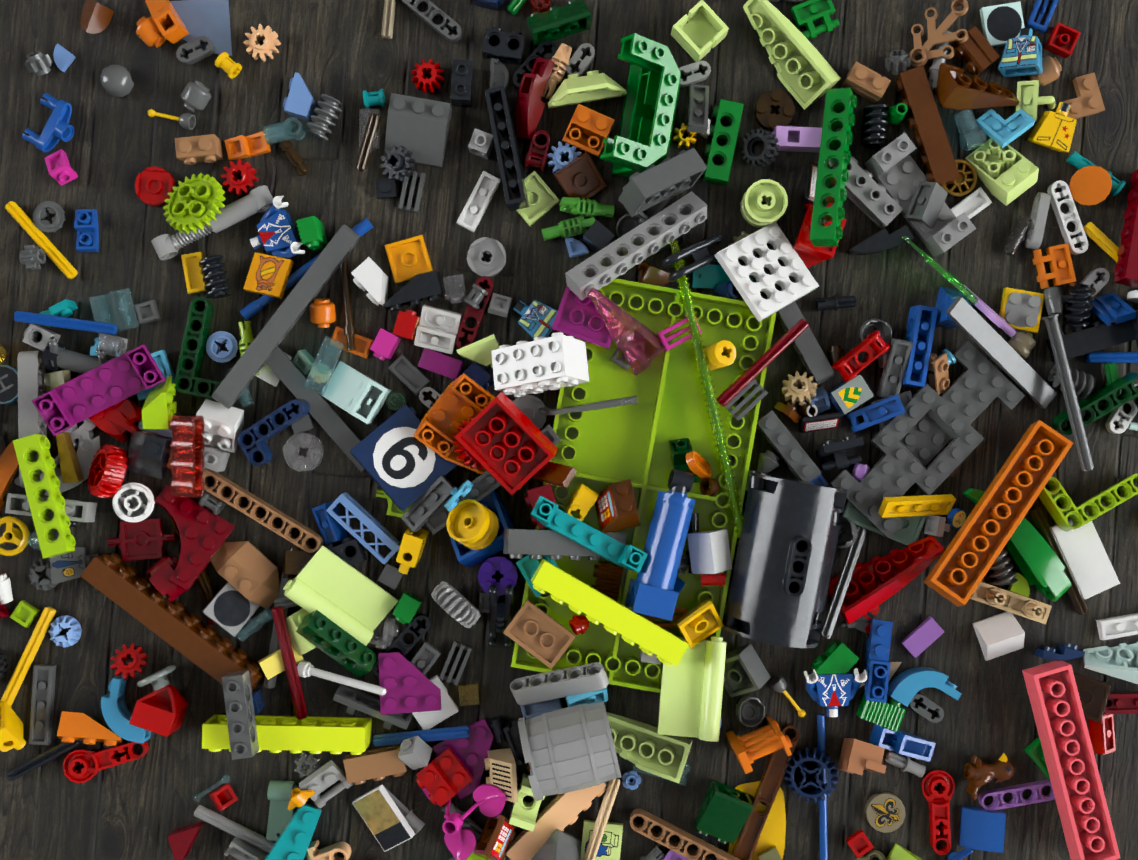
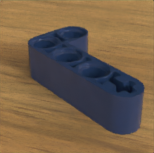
M296 399L289 401L239 434V446L252 465L260 466L272 460L273 454L266 441L309 413L310 405L306 400ZM298 405H300V408L298 409L299 412H291L297 409ZM281 414L285 417L284 423L280 422L279 417ZM265 424H266V425L268 426V428H269V431H268L267 434L264 432V425H265ZM248 435L252 436V444L248 442ZM259 451L263 455L262 461L258 458Z

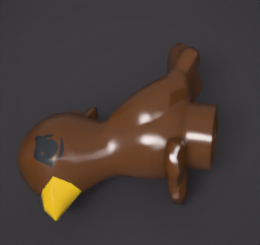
M1003 753L997 761L991 764L982 762L977 756H972L971 763H967L963 771L964 778L968 779L969 782L965 790L972 800H976L979 788L990 782L993 778H995V783H1002L1010 779L1014 775L1015 769L1007 759V755Z

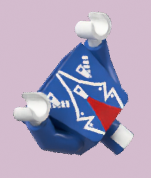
M283 195L275 196L273 204L260 219V223L256 225L260 235L250 238L252 247L258 249L264 246L268 253L285 259L294 257L297 254H305V250H300L302 243L298 239L289 213L284 209L282 210V208L288 207V202L282 203Z
M857 668L854 669V676L850 671L846 674H817L815 669H813L810 675H808L807 671H804L806 678L805 689L813 701L822 707H826L827 717H838V706H848L849 701L853 699L861 683L867 680L866 670L859 674Z

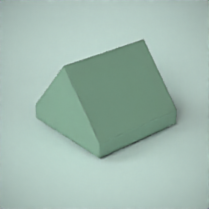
M306 349L299 350L292 360L304 375H307L315 365L319 364Z

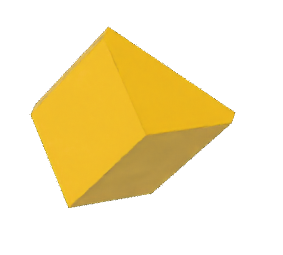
M704 600L673 622L691 649L723 627V623L710 600Z

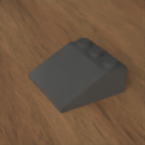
M391 93L387 116L385 150L392 151V145L396 147L402 145L412 152L411 158L415 159L414 163L442 168L452 115L451 104Z

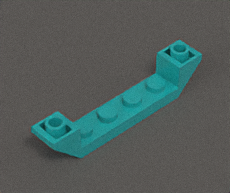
M539 496L531 515L541 524L616 565L638 573L640 572L648 555L647 553L631 544L624 545L558 509L559 505Z

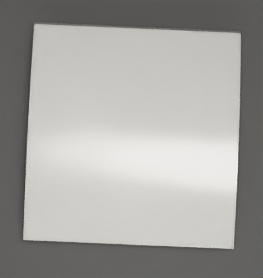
M423 305L414 345L453 354L462 314Z
M437 675L429 680L441 689L442 710L412 712L423 730L432 728L458 712L457 705L449 696L447 688Z

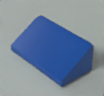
M334 501L312 508L325 545L348 537L346 529L326 511ZM336 506L333 509V511L340 516L339 510Z

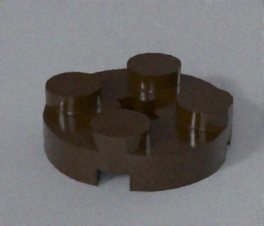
M780 89L764 93L756 102L755 119L766 130H774L776 126H787L795 113L792 99ZM771 106L779 109L778 115L770 113Z

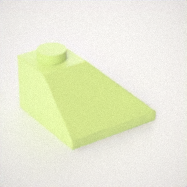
M493 334L458 349L457 353L463 358L493 368L491 351L499 349V344Z

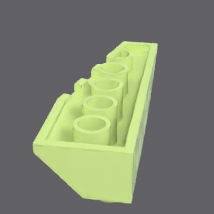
M748 0L744 4L743 8L754 30H757L761 38L759 40L762 46H765L770 56L768 58L778 72L779 80L804 110L826 94L827 89H831L841 79L809 40L768 0Z
M606 712L615 750L619 756L629 760L640 770L676 783L680 782L693 740L683 736L657 734V727Z

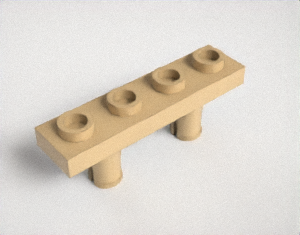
M980 582L970 597L972 600L1046 624L1052 607L1051 605Z

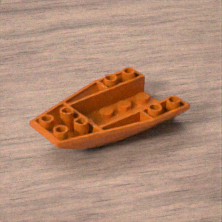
M463 373L448 385L427 411L413 436L445 460L483 474L487 471L484 467L482 470H478L477 466L471 469L470 463L463 465L464 459H457L461 453L454 452V449L458 448V445H453V441H458L454 437V433L460 432L457 427L463 426L462 421L467 420L469 422V417H475L495 396Z

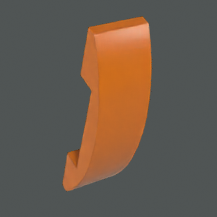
M13 440L0 456V511L5 503L3 498L19 469Z

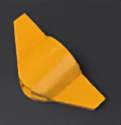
M294 788L291 792L287 809L291 811L295 807H302L307 799L315 794V791Z

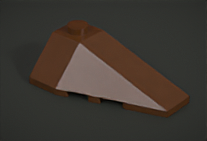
M941 63L939 67L935 94L940 101V105L945 109L965 110L1017 106L1019 104V100L1013 91L992 81L987 84L976 74L972 77L963 73L964 69L957 66Z

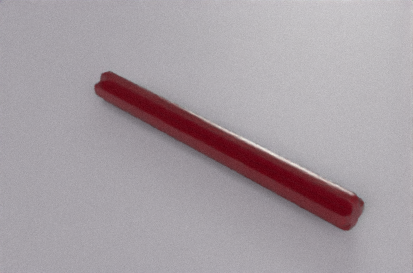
M800 319L716 399L719 405L722 407L726 406L809 327L806 320Z
M277 606L272 608L271 612L296 718L301 720L306 718L308 713L283 607Z

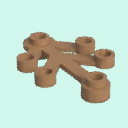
M954 0L951 4L952 12L937 29L935 21L938 16L937 10L930 7L925 11L928 40L923 46L921 36L924 34L923 26L921 24L912 26L911 33L914 40V49H912L908 56L911 58L912 66L919 67L925 65L928 59L939 57L951 59L954 56V49L950 45H946L942 49L930 50L936 44L952 41L964 43L967 41L968 32L965 29L944 34L958 16H963L967 13L969 8L967 0ZM958 7H964L962 11H957ZM930 12L935 13L932 17H928V14ZM915 29H921L919 33H914ZM961 33L965 34L964 38H958ZM946 50H951L949 55L944 54ZM918 55H922L920 60H915Z

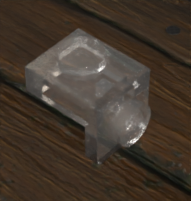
M463 274L443 277L446 301H450L451 304L462 303V299L466 298Z
M387 619L384 623L383 638L373 637L370 644H375L376 648L382 649L390 646L393 643V637L397 636L398 631L395 619Z

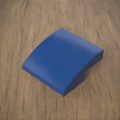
M961 806L958 845L975 850L1003 853L1006 813L1004 811L983 810L981 807Z

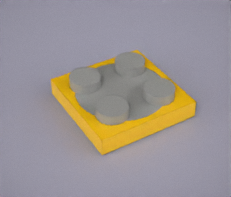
M1005 287L1003 288L999 316L1004 318L1006 323L1014 330L1038 333L1045 294Z

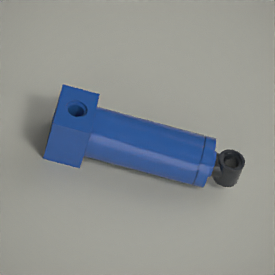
M673 468L668 479V492L658 491L643 551L648 555L640 572L637 574V578H631L624 604L632 612L672 621L679 594L673 589L696 501L687 498V493L690 492L694 481L693 473Z

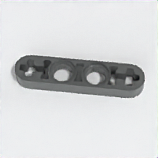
M400 0L407 8L449 42L455 43L461 39L462 30L460 25L430 0H415L414 4L412 0ZM426 3L428 5L427 11H418V5ZM437 15L443 17V22L439 25L432 22L433 18ZM447 22H449V23H448V27H449L451 30H455V29H456V32H457V35H456V36H455L454 34H452V35L450 36V32H449V30L446 28Z

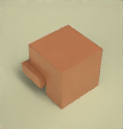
M844 738L837 769L858 775H863V770L885 774L886 765L882 764L885 748L857 739Z

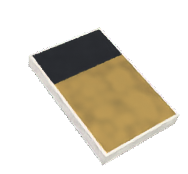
M383 785L376 787L352 802L384 852L413 838L415 832Z

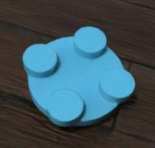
M466 480L458 489L455 487L450 492L452 496L444 504V507L450 512L458 504L459 496L461 495L464 498L474 484Z

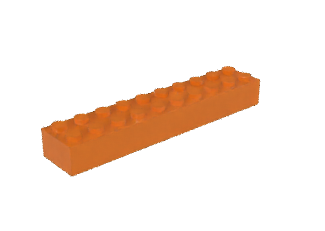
M1040 420L1031 424L923 583L957 607L966 605L1073 445V442Z

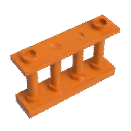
M769 715L765 716L768 725L742 736H736L733 730L726 733L731 748L745 774L753 771L751 764L754 763L753 760L782 748L788 756L792 755L789 748L793 746L788 735H783L776 719L772 720Z

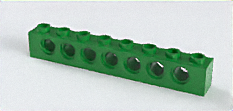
M851 88L827 89L810 231V241L814 247L838 246L839 239H842V227H840L841 220H844L845 215L842 206L843 201H846L847 191L844 187L845 182H848L849 172L846 169L847 163H850L851 153L849 151V145H852L853 142L851 126L855 124L853 108H856L857 97L853 95ZM840 146L839 149L833 150L835 147ZM838 165L835 169H831L832 166ZM831 184H836L833 188H828ZM834 202L831 207H826L827 204ZM832 221L829 226H824L826 222Z

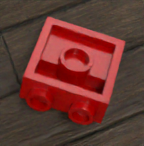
M450 746L416 774L418 777L416 779L417 784L422 789L426 788L430 793L428 795L430 801L434 805L438 804L440 807L474 779Z

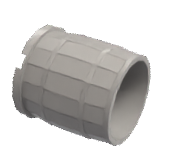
M604 701L566 707L546 712L530 719H526V717L518 718L525 763H529L530 775L528 777L535 801L543 800V796L564 794L621 778Z

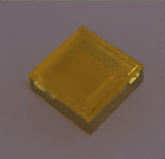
M478 683L458 685L460 706L480 704Z

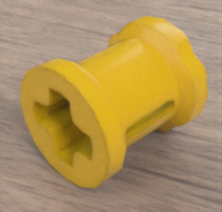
M227 52L221 53L215 61V66L223 69L231 79L235 78L242 69V65L233 61Z

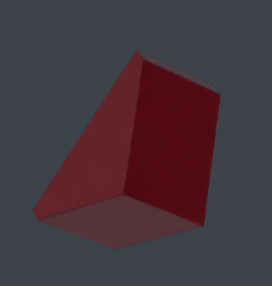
M200 821L175 829L167 836L175 860L186 859L204 824Z

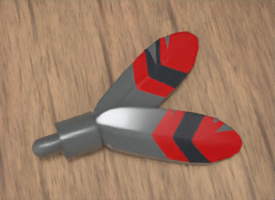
M875 607L851 624H848L846 621L841 623V627H846L847 629L856 628L870 634L871 624L868 621L878 614L879 607Z

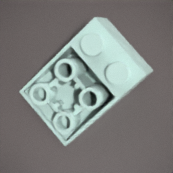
M340 361L320 395L366 424L372 425L391 390Z

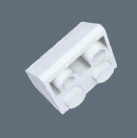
M368 257L351 272L355 277L353 282L363 291L367 290L369 292L366 296L374 304L383 306L388 301L389 277Z
M206 399L196 413L197 442L235 453L238 445V436L242 432L244 425V410L235 407L227 409L218 402Z

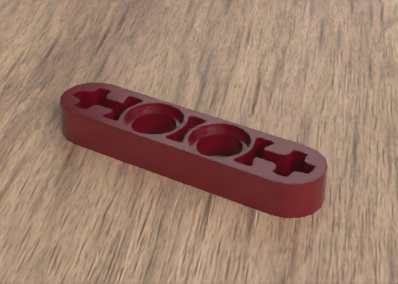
M483 276L476 281L478 286L480 283L488 281L490 288L485 289L488 295L486 299H482L484 305L481 309L476 310L470 305L467 306L455 339L458 348L465 347L475 341L494 289L493 282L488 277ZM470 317H474L477 320V325L474 328L466 326V320ZM463 328L469 332H474L473 336L468 334L467 339L470 343L461 346L462 343L459 339L464 338L466 332H462Z

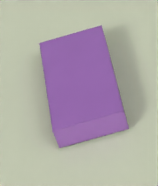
M929 616L903 639L901 644L916 658L944 633V630Z

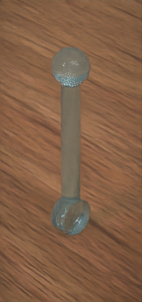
M224 775L222 779L213 786L209 787L200 794H195L193 800L195 802H198L201 800V797L211 792L221 784L228 783L230 781V776Z

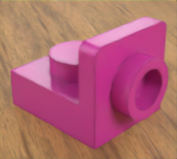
M62 149L44 158L49 175L60 185H64L78 177L77 173L70 166L67 154Z

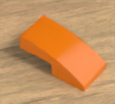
M264 131L249 136L240 135L224 140L229 160L243 159L271 152L268 135Z

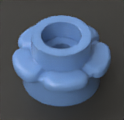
M634 770L627 771L622 776V784L626 789L635 790L641 783V777Z

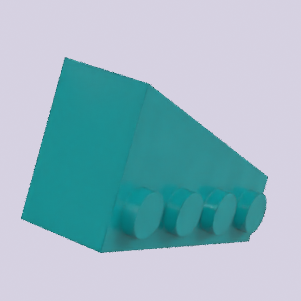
M307 803L299 807L264 860H304L322 812L321 808Z

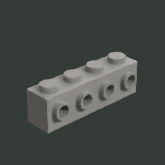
M851 156L850 163H847L846 169L849 172L848 182H845L844 187L847 191V197L880 229H883L903 208L900 206V202L894 197L891 198L886 193L885 187L879 183L877 184L872 179V175L867 170H863L858 165V161Z

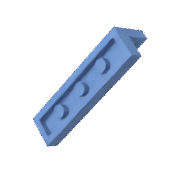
M347 492L342 493L326 510L384 565L399 550L401 542ZM341 503L346 508V515L339 516L333 509ZM349 518H357L360 521V529H353L350 526ZM371 531L374 533L375 542L368 543L364 539V532ZM379 545H386L392 550L386 558L379 553Z

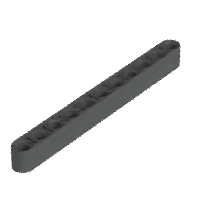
M345 224L337 231L212 394L213 399L227 409L233 406L361 238L359 234Z

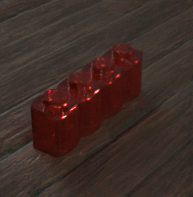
M173 415L170 423L173 434L170 444L173 454L170 464L173 475L170 484L172 495L176 497L203 496L204 418L197 415Z

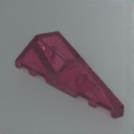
M594 287L591 288L587 295L588 298H591L597 313L604 320V325L618 348L620 347L626 362H629L633 369L634 375L637 376L650 366L652 359L665 351L661 339Z

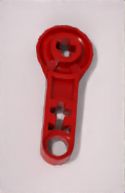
M129 741L96 752L84 749L75 750L64 759L63 772L71 782L85 783L92 779L100 770L142 758L148 752L149 745L147 742L136 743ZM134 745H142L143 753H135L133 750ZM117 750L119 753L128 750V753L122 757H115ZM78 762H80V765H84L81 771H79L80 768L78 770L76 768Z
M933 770L924 776L921 787L929 803L930 845L937 854L945 855L951 849L949 802L954 793L955 783L954 779L947 772ZM937 783L942 785V788L939 787L940 790H936L934 787L935 785L938 786ZM939 822H942L944 825L940 826L939 831L936 826L939 825ZM939 840L945 841V846L942 849L936 848V843Z

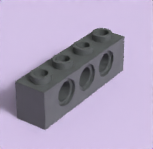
M249 670L229 672L222 677L232 760L251 758L259 751L250 673Z

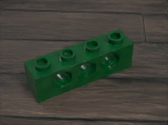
M318 610L305 615L296 630L298 634L357 677L369 673L378 658L376 653Z

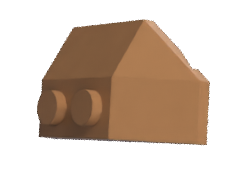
M249 541L224 542L211 559L217 573L248 600L269 609L274 600L278 599L280 588L278 567Z

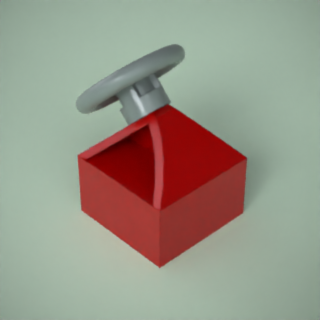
M170 665L138 681V687L151 683L154 691L137 700L129 724L168 737L181 727L189 704L166 677L167 674L176 669V665Z

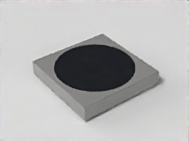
M227 582L202 613L231 636L235 637L260 605L248 600Z

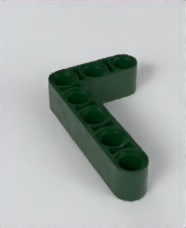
M196 297L190 303L174 383L176 384L175 389L181 393L213 399L212 394L221 382L200 378L214 305L210 300L202 297ZM205 302L206 307L200 312L199 305ZM200 321L202 327L199 331H196L195 324ZM196 340L198 346L195 350H192L191 344ZM189 360H192L193 368L189 370L187 363ZM186 379L189 380V387L187 389L183 387V382ZM205 383L209 386L207 393H204L202 390Z
M1128 373L1078 403L1080 413L1085 410V415L1082 417L1084 427L1132 399L1138 408V385L1134 387V382L1138 379V373ZM1121 389V394L1116 397V392ZM1103 399V405L1098 408V402ZM1067 410L1054 417L1052 425L1055 430L1064 435L1073 434ZM1068 421L1067 426L1062 429V423Z

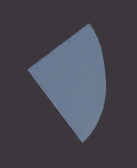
M229 0L170 1L190 33L182 38L183 40L189 42L198 37L205 36L213 42L215 47L214 54L220 55L223 52H227L229 56H232ZM204 42L202 49L206 50L207 44Z

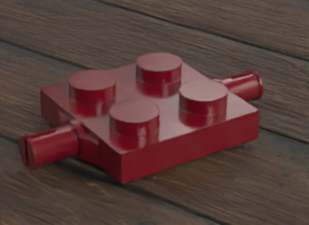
M162 518L144 519L140 522L120 521L119 537L107 538V542H110L107 543V546L119 545L122 551V561L165 557V542L176 541L177 537L174 536H177V534H164Z

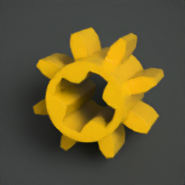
M684 123L681 124L680 130L675 128L674 133L677 136L673 137V141L679 143L678 148L682 145L688 149L690 142L692 144L696 143V139L693 136H696L697 133L687 132V126ZM687 133L688 137L683 139L682 136Z

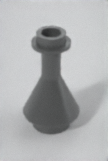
M766 450L765 453L760 452L757 472L769 473L780 466L778 463L780 458L769 450Z

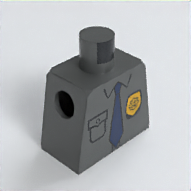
M74 546V552L50 558L52 584L79 578L98 554L86 555L85 547Z

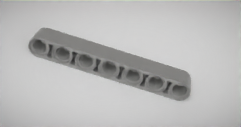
M41 350L21 351L18 353L19 438L33 434H42L47 437V424L32 402L33 399L46 393L44 382L46 369L42 357L43 351ZM37 452L34 454L35 461H37L39 457ZM19 468L20 484L22 487H24L21 471ZM41 471L40 474H39V479H40V481H41V480L43 479V477H44V474H43L42 471Z

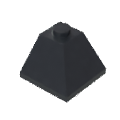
M133 431L127 454L128 461L126 465L128 467L126 470L164 479L174 440Z

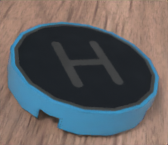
M0 365V404L16 402L18 400V369L8 365Z

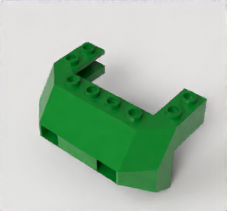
M636 33L621 38L622 48L621 54H618V59L631 64L626 88L627 95L624 99L619 134L614 137V140L610 138L603 139L605 146L603 155L600 156V159L613 163L612 175L629 178L636 172H644L653 164L655 166L659 165L668 157L681 81V73L668 46Z

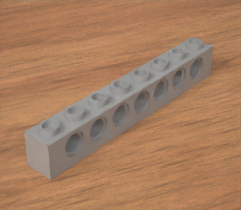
M691 191L565 273L567 287L580 300L593 295L597 290L610 284L618 276L625 274L629 269L640 264L650 255L657 253L659 249L667 244H671L682 234H686L691 228L703 223L707 219V204Z

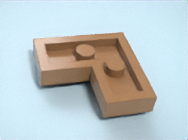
M1095 73L1079 76L1072 80L1077 98L1063 101V103L1071 105L1067 117L1079 119L1105 110Z

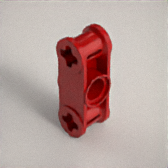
M876 330L849 353L837 360L832 367L834 370L837 369L843 376L844 382H848L877 357L884 354L891 346L882 339L879 330ZM864 351L865 358L862 361H858V354Z

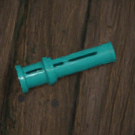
M1073 151L1066 160V162L1077 169L1095 165L1076 151ZM1108 171L1112 180L1110 192L1112 196H1116L1126 182L1124 180L1120 181L1111 175V171Z

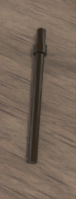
M346 257L340 265L345 327L343 329L347 341V351L355 350L354 335H356V329L353 326L348 261Z

